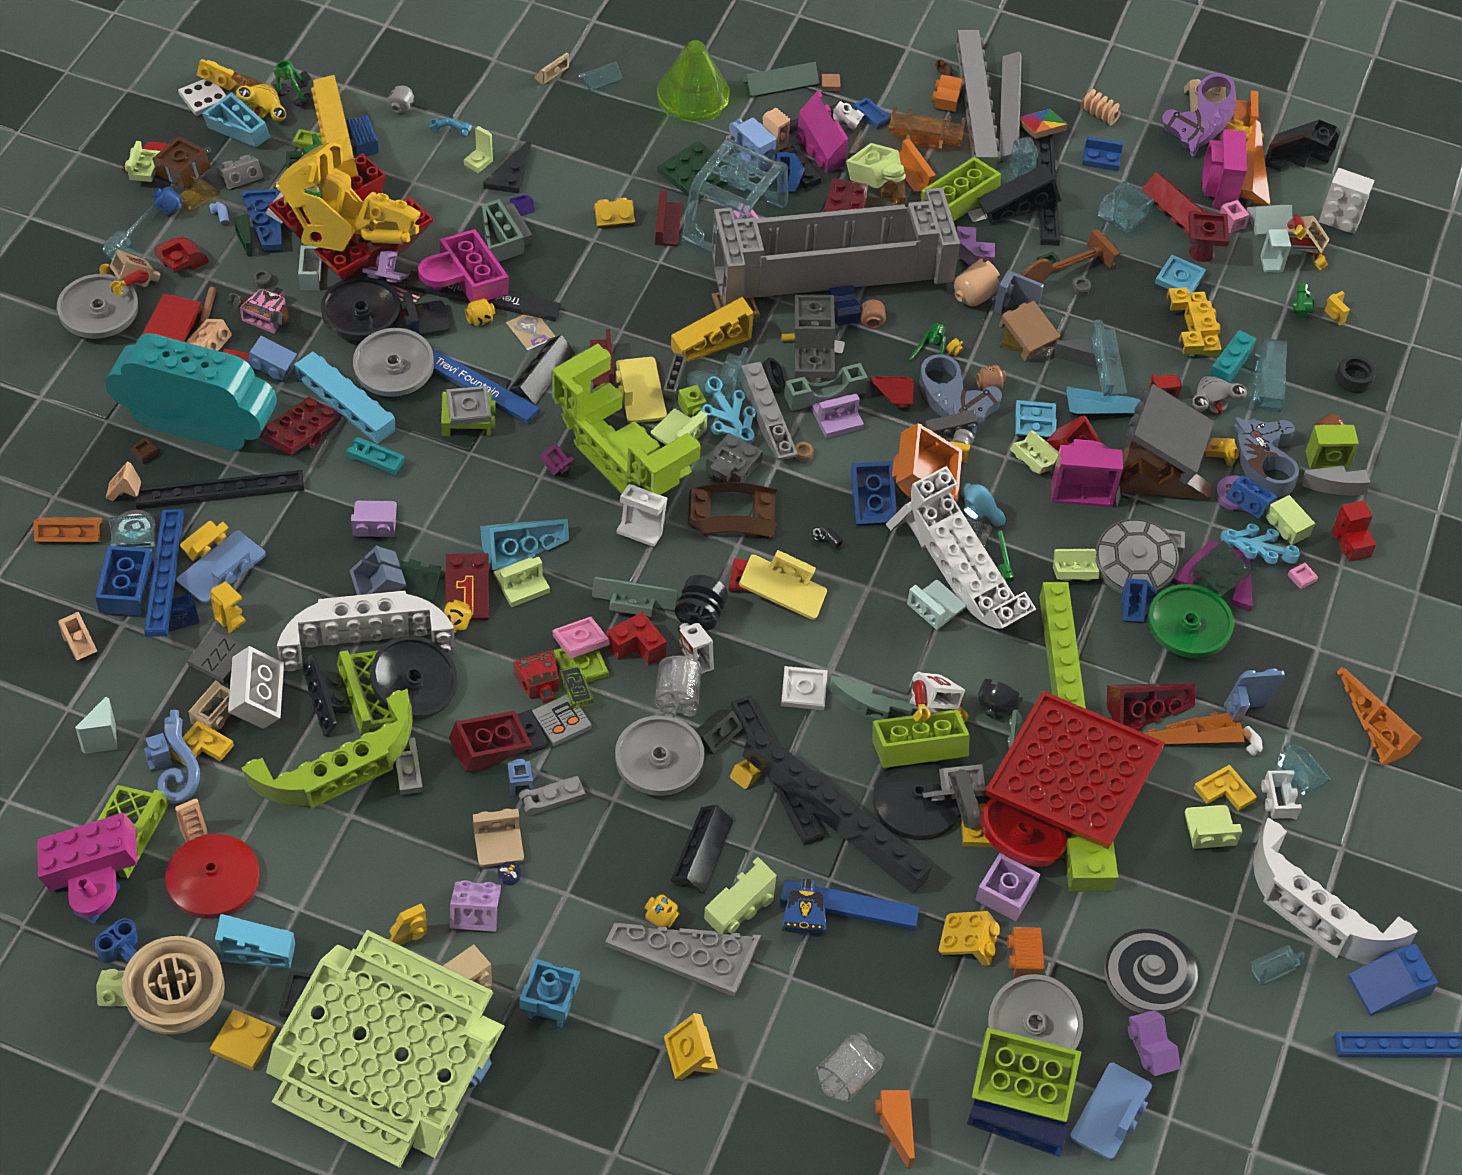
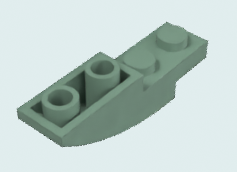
M831 675L829 692L852 711L873 721L912 716L914 704L903 700L887 698L884 695L872 694L874 686Z

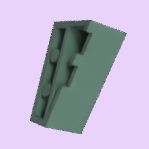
M500 199L483 204L482 219L486 245L497 261L500 262L523 254L524 236Z

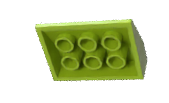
M987 1027L983 1037L971 1098L1066 1123L1081 1051Z

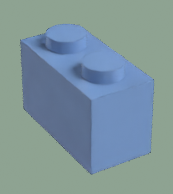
M260 336L249 353L247 363L254 369L261 370L272 378L283 382L293 368L297 354Z

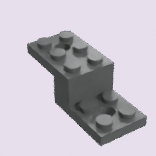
M795 295V378H835L834 295Z

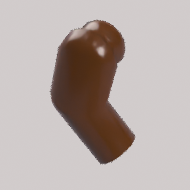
M942 59L936 61L935 66L939 73L952 76L953 69L948 63Z

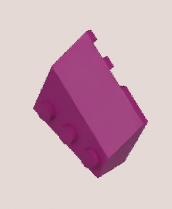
M819 90L799 111L796 138L798 143L802 144L807 150V153L815 159L818 166L828 173L845 166L848 137L839 122L832 119L831 109L828 104H823L821 100L822 94Z

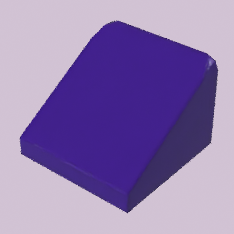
M527 194L509 199L521 216L535 212L533 199Z

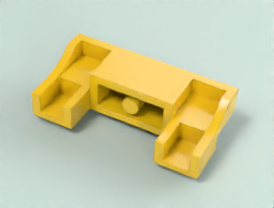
M1188 288L1168 289L1166 297L1167 300L1171 299L1170 310H1185L1184 316L1189 332H1181L1179 338L1180 343L1183 342L1184 344L1183 355L1201 354L1210 358L1219 357L1222 351L1218 338L1221 328L1220 324L1216 321V310L1212 308L1211 301H1207L1205 292L1189 293Z

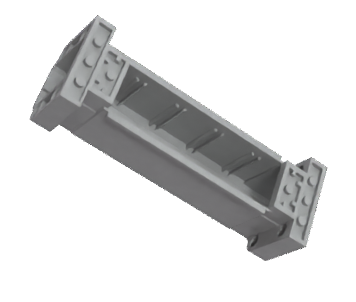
M943 188L926 189L924 201L908 203V207H905L904 204L736 220L734 219L732 208L714 209L712 256L717 285L724 305H728L741 297H764L931 279L934 280L935 284L952 283L954 281L960 241Z

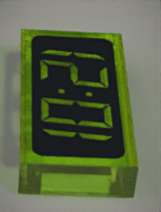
M576 665L559 670V675L572 709L593 704V697L581 666Z

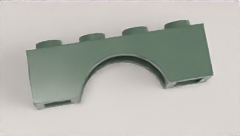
M861 363L842 367L835 378L822 383H811L805 377L788 380L785 385L784 397L790 410L795 411L811 407L814 403L845 395L866 393L868 377Z

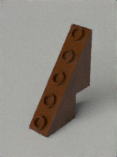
M1143 458L1123 468L1118 487L1120 486V493L1211 499L1210 482L1196 474L1187 484L1179 481L1182 470L1169 462L1157 468Z

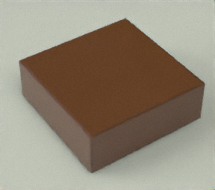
M147 437L130 447V452L142 464L160 454L159 449Z

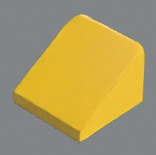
M744 760L734 766L730 778L744 789H747L763 773L749 761Z

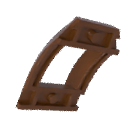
M721 482L692 488L689 491L688 525L694 529L697 527L704 533L703 536L706 537L709 534L738 533L757 536V534L764 535L772 540L777 522H775V494L778 489L743 482ZM738 492L752 494L753 517L738 515L710 517L711 493Z

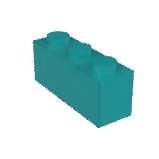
M1239 330L1212 365L1209 376L1231 383L1252 354L1257 338Z

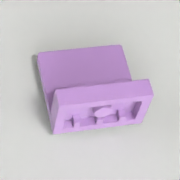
M466 880L455 882L450 903V929L496 932L501 885L492 882L472 883Z

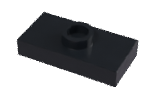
M529 709L518 713L517 716L532 744V747L526 750L527 754L547 748L548 741L532 710Z

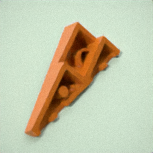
M1254 120L1246 146L1247 172L1239 197L1252 199V204L1270 206L1260 122Z
M1341 667L1337 674L1341 677L1345 685L1344 688L1353 701L1352 705L1364 730L1372 741L1373 748L1380 757V763L1387 765L1408 755L1422 737L1350 672Z

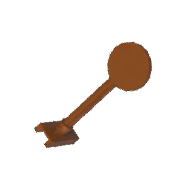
M1096 229L1091 231L1087 243L1090 250L1051 264L1047 259L1037 260L1025 269L1022 276L1043 283L1052 272L1097 257L1111 269L1116 267L1117 264L1114 262V259L1120 256V252Z

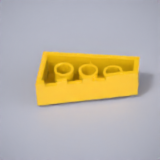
M741 297L672 334L671 349L674 354L686 355V362L750 340L752 337L754 313L745 299Z

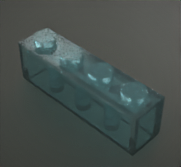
M1263 338L1262 344L1257 347L1256 357H1259V360H1257L1255 371H1258L1255 378V386H1258V389L1255 390L1254 401H1257V409L1281 412L1285 400L1287 341Z

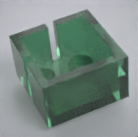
M1222 540L1208 555L1206 554L1192 566L1189 575L1200 586L1215 592L1224 599L1248 579L1252 569L1240 557L1236 559V552Z

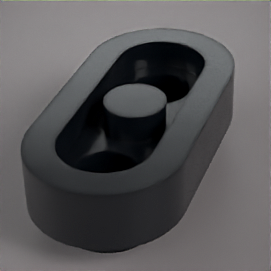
M767 358L762 363V367L772 391L780 393L785 388L781 366L775 359Z

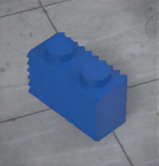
M368 116L347 119L346 124L351 146L356 156L362 153L368 155L379 152L378 140Z

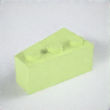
M759 857L753 861L755 866L746 875L741 872L737 876L739 881L731 889L726 887L705 907L704 919L719 934L733 933L738 929L740 923L746 919L750 920L753 918L757 910L763 906L767 907L774 900L777 875Z

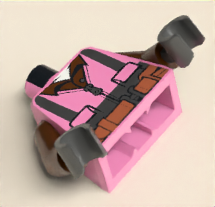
M275 288L272 293L259 289L255 294L245 298H241L234 293L229 294L227 304H233V307L236 309L240 307L242 321L275 334L279 325L289 321L288 307L283 298L285 293L280 288Z

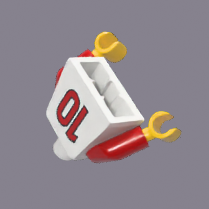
M921 672L914 674L912 678V694L915 696V703L918 706V710L913 715L916 722L922 718L924 723L930 717L931 713L928 708L958 709L963 722L967 721L968 713L961 708L963 706L962 698L965 689L939 674Z

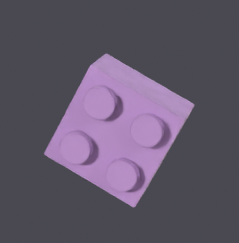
M999 853L978 888L976 901L1017 921L1037 887L1040 874Z

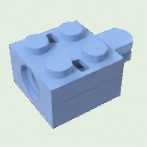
M754 118L745 122L738 119L730 123V133L735 137L734 154L757 175L773 167L775 163L776 137Z

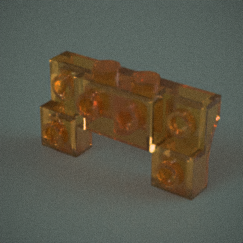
M893 107L888 134L906 137L913 144L941 149L943 143L961 146L966 118L962 117L960 124L951 122V116L949 115L947 120L911 114L912 109H908L907 115L897 113V107Z

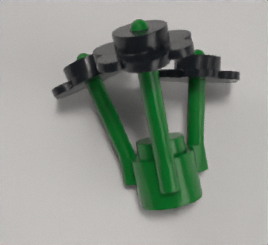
M283 60L278 62L276 70L273 71L277 83L273 84V87L277 91L278 97L285 96L290 91V87L286 83H281L280 77L284 80L290 79L291 85L299 95L293 101V104L306 105L313 95L310 92L303 95L300 88L308 86L311 76L306 71L298 74L291 61Z

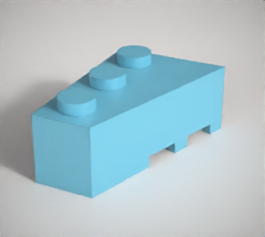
M232 92L202 113L209 129L255 148L270 138L266 123Z

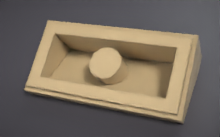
M565 53L541 69L534 78L541 84H545L569 68V53Z

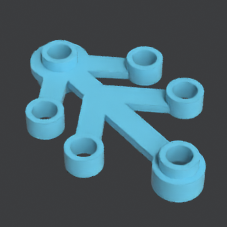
M710 377L705 383V390L707 393L714 395L723 411L715 409L709 404H705L700 411L707 414V418L712 416L727 421L734 427H728L720 421H715L711 426V432L715 435L731 433L752 444L755 436L754 431L751 429L753 417L756 415L755 409L750 406L746 407L742 412L744 418L743 425L739 420L745 393L741 390H736L733 393V406L731 408L720 391L723 386L722 381L718 377Z
M1248 524L1245 530L1237 532L1228 529L1221 533V543L1229 548L1237 547L1250 559H1255L1258 553L1267 563L1276 564L1279 557L1277 553L1282 554L1281 558L1285 562L1294 564L1297 563L1300 556L1299 548L1294 545H1288L1286 548L1267 543L1277 541L1279 532L1274 529H1268L1266 535L1255 537L1258 534L1259 527L1255 524Z

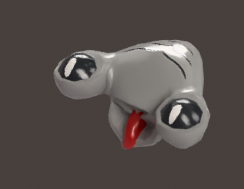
M1205 376L1198 384L1197 393L1192 399V405L1198 412L1208 408L1210 412L1220 415L1227 408L1229 397L1243 400L1247 396V390L1241 384L1228 383L1217 377Z

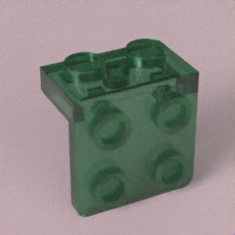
M409 559L406 562L401 560L399 569L402 570L406 586L400 591H405L408 595L422 598L434 604L439 581H445L446 572L441 571V566L429 564L428 567L421 566V561Z

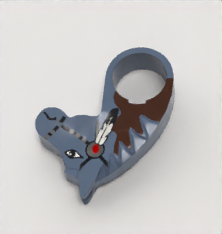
M1236 417L1235 421L1237 424H1234V428L1238 433L1237 447L1239 449V460L1247 478L1277 497H1283L1292 493L1296 487L1299 467L1294 459L1279 450L1278 447L1288 446L1292 443L1295 431L1294 425L1287 420L1266 423L1255 420V418L1245 421ZM1265 470H1279L1286 473L1290 478L1274 480L1264 472Z

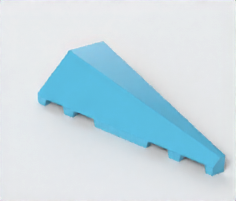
M1068 386L1066 391L1069 411L1076 414L1135 413L1134 409L1141 401L1134 397Z

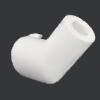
M1250 726L1243 729V736L1251 743L1246 749L1252 756H1256L1263 749L1262 739Z

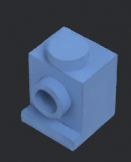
M163 733L145 738L147 747L144 748V754L151 772L173 765Z

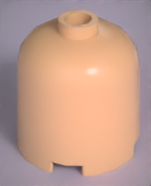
M982 258L955 278V297L958 301L968 306L975 307L998 293L1000 282L997 277L1000 275L990 261L983 262Z

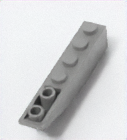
M761 362L742 365L740 382L750 406L756 411L755 419L770 449L778 461L797 457L798 453Z

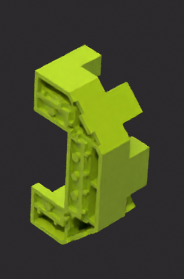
M596 344L552 369V397L556 404L560 403L564 411L561 416L568 430L572 429L576 436L573 440L576 447L621 494L628 484L661 495L678 485L681 478L692 472L689 465L700 459L701 446L696 438H692L688 433L660 448L657 440L652 439L647 434L645 428L640 427L635 421L615 432L614 428L603 420L622 409L623 399L622 392L611 383H603L591 390V380L610 370L611 355L606 349Z

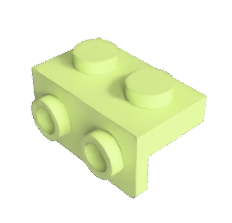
M136 141L134 148H131L130 158L125 163V170L128 172L129 180L152 182L156 173L152 158L160 151L142 149L141 141Z
M1033 430L1029 431L1025 440L1013 443L1010 448L1019 460L1024 461L1033 472L1038 474L1052 470L1059 453Z
M1055 549L1053 570L1056 578L1063 581L1071 579H1081L1084 581L1099 579V570L1095 562L1096 550Z
M116 969L101 971L96 985L98 1006L127 1007L122 990L124 971Z

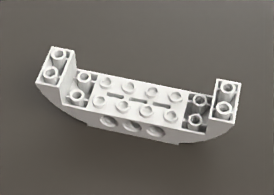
M946 466L912 484L911 504L916 525L920 532L919 537L955 595L966 604V608L986 625L1002 629L1033 612L1036 608L1025 591L1017 596L1013 595L950 494L951 490L958 483Z
M405 591L318 599V603L297 614L287 624L281 633L277 649L279 661L284 663V671L302 669V647L312 648L321 645L358 643L371 640L379 641L402 636H424L431 634L433 642L442 647L448 654L455 653L454 626L438 607L422 598L408 595Z
M1270 818L1267 819L1258 840L1253 861L1255 878L1265 897L1264 903L1335 958L1341 956L1355 961L1373 962L1396 949L1411 944L1418 931L1411 923L1398 917L1384 933H1381L1375 925L1368 923L1355 910L1343 904L1337 896L1330 894L1320 883L1313 881L1300 868L1287 861L1282 854L1278 853L1287 831L1279 823L1274 822Z

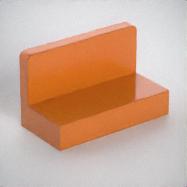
M1252 90L1248 101L1236 100V108L1233 114V119L1241 120L1244 122L1243 125L1249 128L1253 126L1254 120H1258L1259 117L1258 91Z

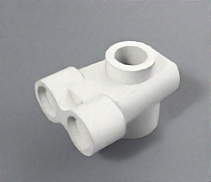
M841 101L833 110L834 120H837L839 123L845 122L846 126L851 130L857 127L859 121L864 116L858 109L854 110L850 104Z

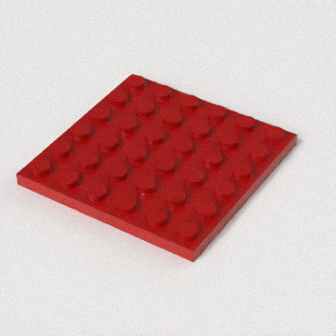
M1042 691L986 788L985 795L1109 849L1164 748L1165 742Z

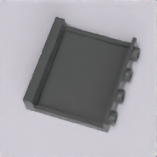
M1152 384L1148 390L1144 389L1139 396L1141 401L1134 409L1136 414L1129 423L1131 427L1125 434L1127 439L1124 447L1127 448L1132 441H1135L1182 470L1179 481L1187 484L1198 472L1214 421Z

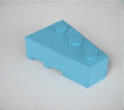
M223 914L220 915L215 936L220 962L290 969L295 948L293 932Z

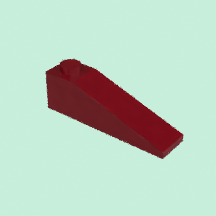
M1196 684L1107 685V709L1112 720L1139 731L1144 726L1157 723L1168 715H1175L1195 706Z

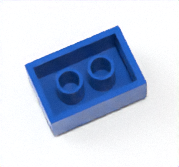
M121 546L107 547L95 596L99 613L142 616L154 566L151 549Z

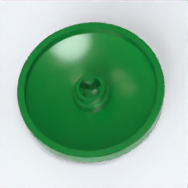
M1179 584L1164 589L1154 598L1148 613L1149 629L1156 641L1168 651L1188 658H1204L1218 653L1228 644L1234 628L1233 615L1227 603L1215 592L1198 585Z

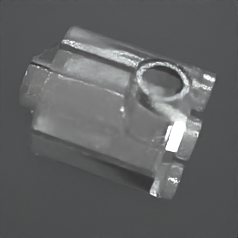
M671 656L660 661L658 665L655 706L663 712V716L674 718L676 715H696L699 705L702 671L701 665L696 660L685 656Z
M862 1033L850 1034L817 1065L815 1076L820 1083L821 1091L827 1097L837 1099L843 1103H849L867 1085L871 1078L881 1070L885 1059L879 1051L874 1050L868 1044V1039Z

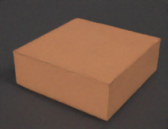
M822 74V91L839 92L841 88L840 74Z

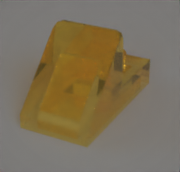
M190 177L191 188L181 193L180 196L183 203L182 206L190 212L220 193L208 181Z

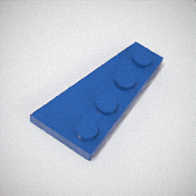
M278 189L241 191L242 199L262 250H282L281 223L266 214L268 205L276 199L280 191Z

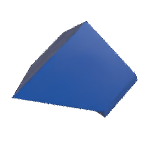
M777 152L773 169L778 182V190L796 191L805 168L795 153Z
M1126 578L1121 594L1123 621L1144 622L1148 616L1151 603L1159 594L1148 580Z

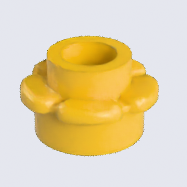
M957 338L952 340L945 348L948 355H958L963 349L961 346L963 342H960Z

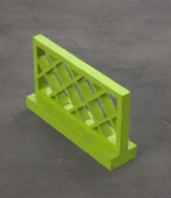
M348 650L339 652L337 666L360 734L369 732L370 728L382 727L388 722L394 723L390 711L378 706L380 704L379 700L374 704L366 699L369 693L375 696L371 684L367 686L360 682L363 676L370 679V673L367 670L371 666L378 650L350 655ZM361 660L367 663V665L362 669L356 666L354 661ZM374 711H377L385 716L383 719L373 720L372 714Z
M117 785L98 820L107 818L109 814L116 811L120 814L122 813L121 809L132 804L134 805L135 810L127 813L126 816L129 819L135 816L139 817L138 821L134 824L136 827L138 862L169 803L163 791L154 790L153 793ZM121 793L130 796V799L118 804L117 800ZM140 800H149L145 806L140 808L136 805V802ZM135 865L116 872H118L120 877L129 878Z

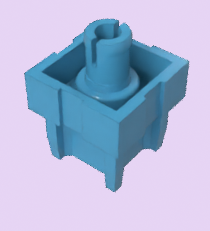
M535 959L529 973L528 983L525 984L519 999L520 1009L526 1010V1015L529 1019H533L536 1015L557 1021V1027L562 1028L563 1021H566L571 1007V1000L573 995L575 996L580 982V971L566 967L560 968L553 966L552 963Z

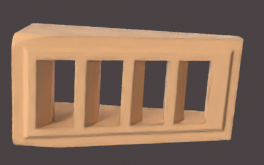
M197 798L175 807L180 831L186 842L208 834Z

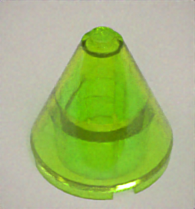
M698 40L690 41L660 79L657 86V100L660 107L669 115L671 112L678 115L679 120L701 122L713 119L720 115L721 110L727 107L729 103L730 89L728 83L705 45Z

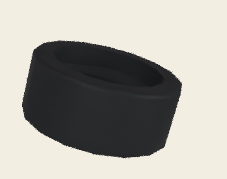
M1356 355L1347 356L1342 359L1336 372L1338 384L1343 389L1354 393H1361L1370 389L1376 376V368L1373 363L1367 358ZM1357 369L1363 372L1367 378L1355 379L1350 377L1345 370Z

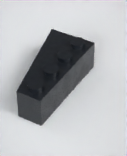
M1046 164L1036 167L978 198L980 207L990 224L1012 218L1015 213H1028L1029 209L1037 206L1039 208L1046 207L1047 203L1052 201L1055 203L1062 201L1055 179Z

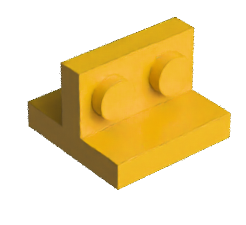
M693 1013L664 1036L675 1079L683 1080L694 1071L713 1073L718 1069L706 1026L703 1024L701 1014Z

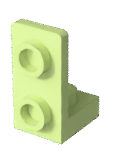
M478 126L475 128L476 150L464 159V165L480 173L493 162L492 134Z

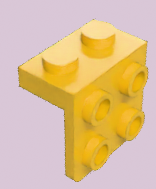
M988 911L950 913L946 916L939 952L942 955L974 954L982 966L991 965L992 957L995 955V943L1000 933L999 924Z

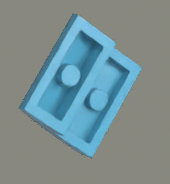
M1016 401L1015 435L1027 436L1029 431L1033 430L1041 438H1049L1056 431L1055 403Z

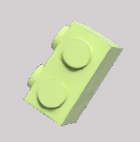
M1290 495L1270 504L1266 515L1269 523L1291 545L1311 536L1315 522Z

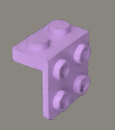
M356 501L354 514H351L352 535L395 537L396 502Z

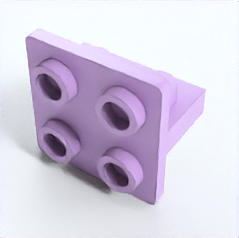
M384 251L377 256L376 266L378 268L367 267L362 270V272L368 273L367 277L376 279L386 277V281L395 283L402 282V279H408L409 274L394 271L398 253L394 251Z

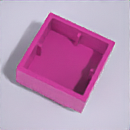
M1223 129L1220 141H1209L1202 173V190L1204 196L1213 197V209L1221 210V206L1225 203L1239 199L1247 172L1245 131Z
M1074 439L1073 443L1069 445H1060L1051 482V502L1113 507L1123 470L1122 450L1110 449L1105 444L1097 441Z

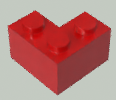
M1365 500L1342 505L1332 527V534L1334 538H1337L1341 551L1346 555L1349 562L1371 557L1376 547V543L1368 530L1373 515Z
M644 612L607 630V637L610 643L607 647L618 660L637 651L646 664L650 665L666 656L667 641Z

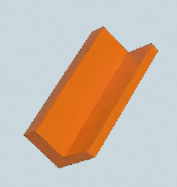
M910 139L903 140L899 156L906 175L904 181L913 194L921 193V190L935 182L936 174Z
M38 517L33 520L34 542H99V524L102 522V518Z

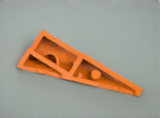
M1217 712L1210 713V716L1195 717L1166 725L1164 730L1156 731L1151 729L1144 733L1165 742L1164 744L1245 742L1240 721L1232 722L1231 715L1227 713L1218 714Z

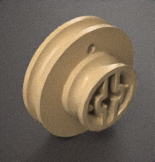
M185 936L160 938L142 947L128 962L122 979L123 995L131 1016L144 1028L160 1034L185 1033L204 1024L217 1011L223 999L225 989L222 968L216 954L201 941ZM173 982L178 984L180 998L177 1000H173L170 983Z

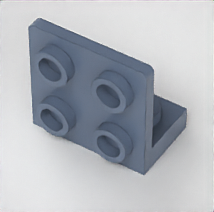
M1008 270L999 284L994 312L1001 314L1004 308L1009 307L1010 303L1020 306L1023 303L1028 304L1035 301L1039 307L1044 285Z

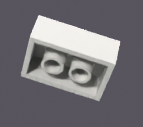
M1338 168L1331 183L1319 222L1355 234L1375 180Z
M250 646L233 656L228 713L263 729L280 719L284 663Z

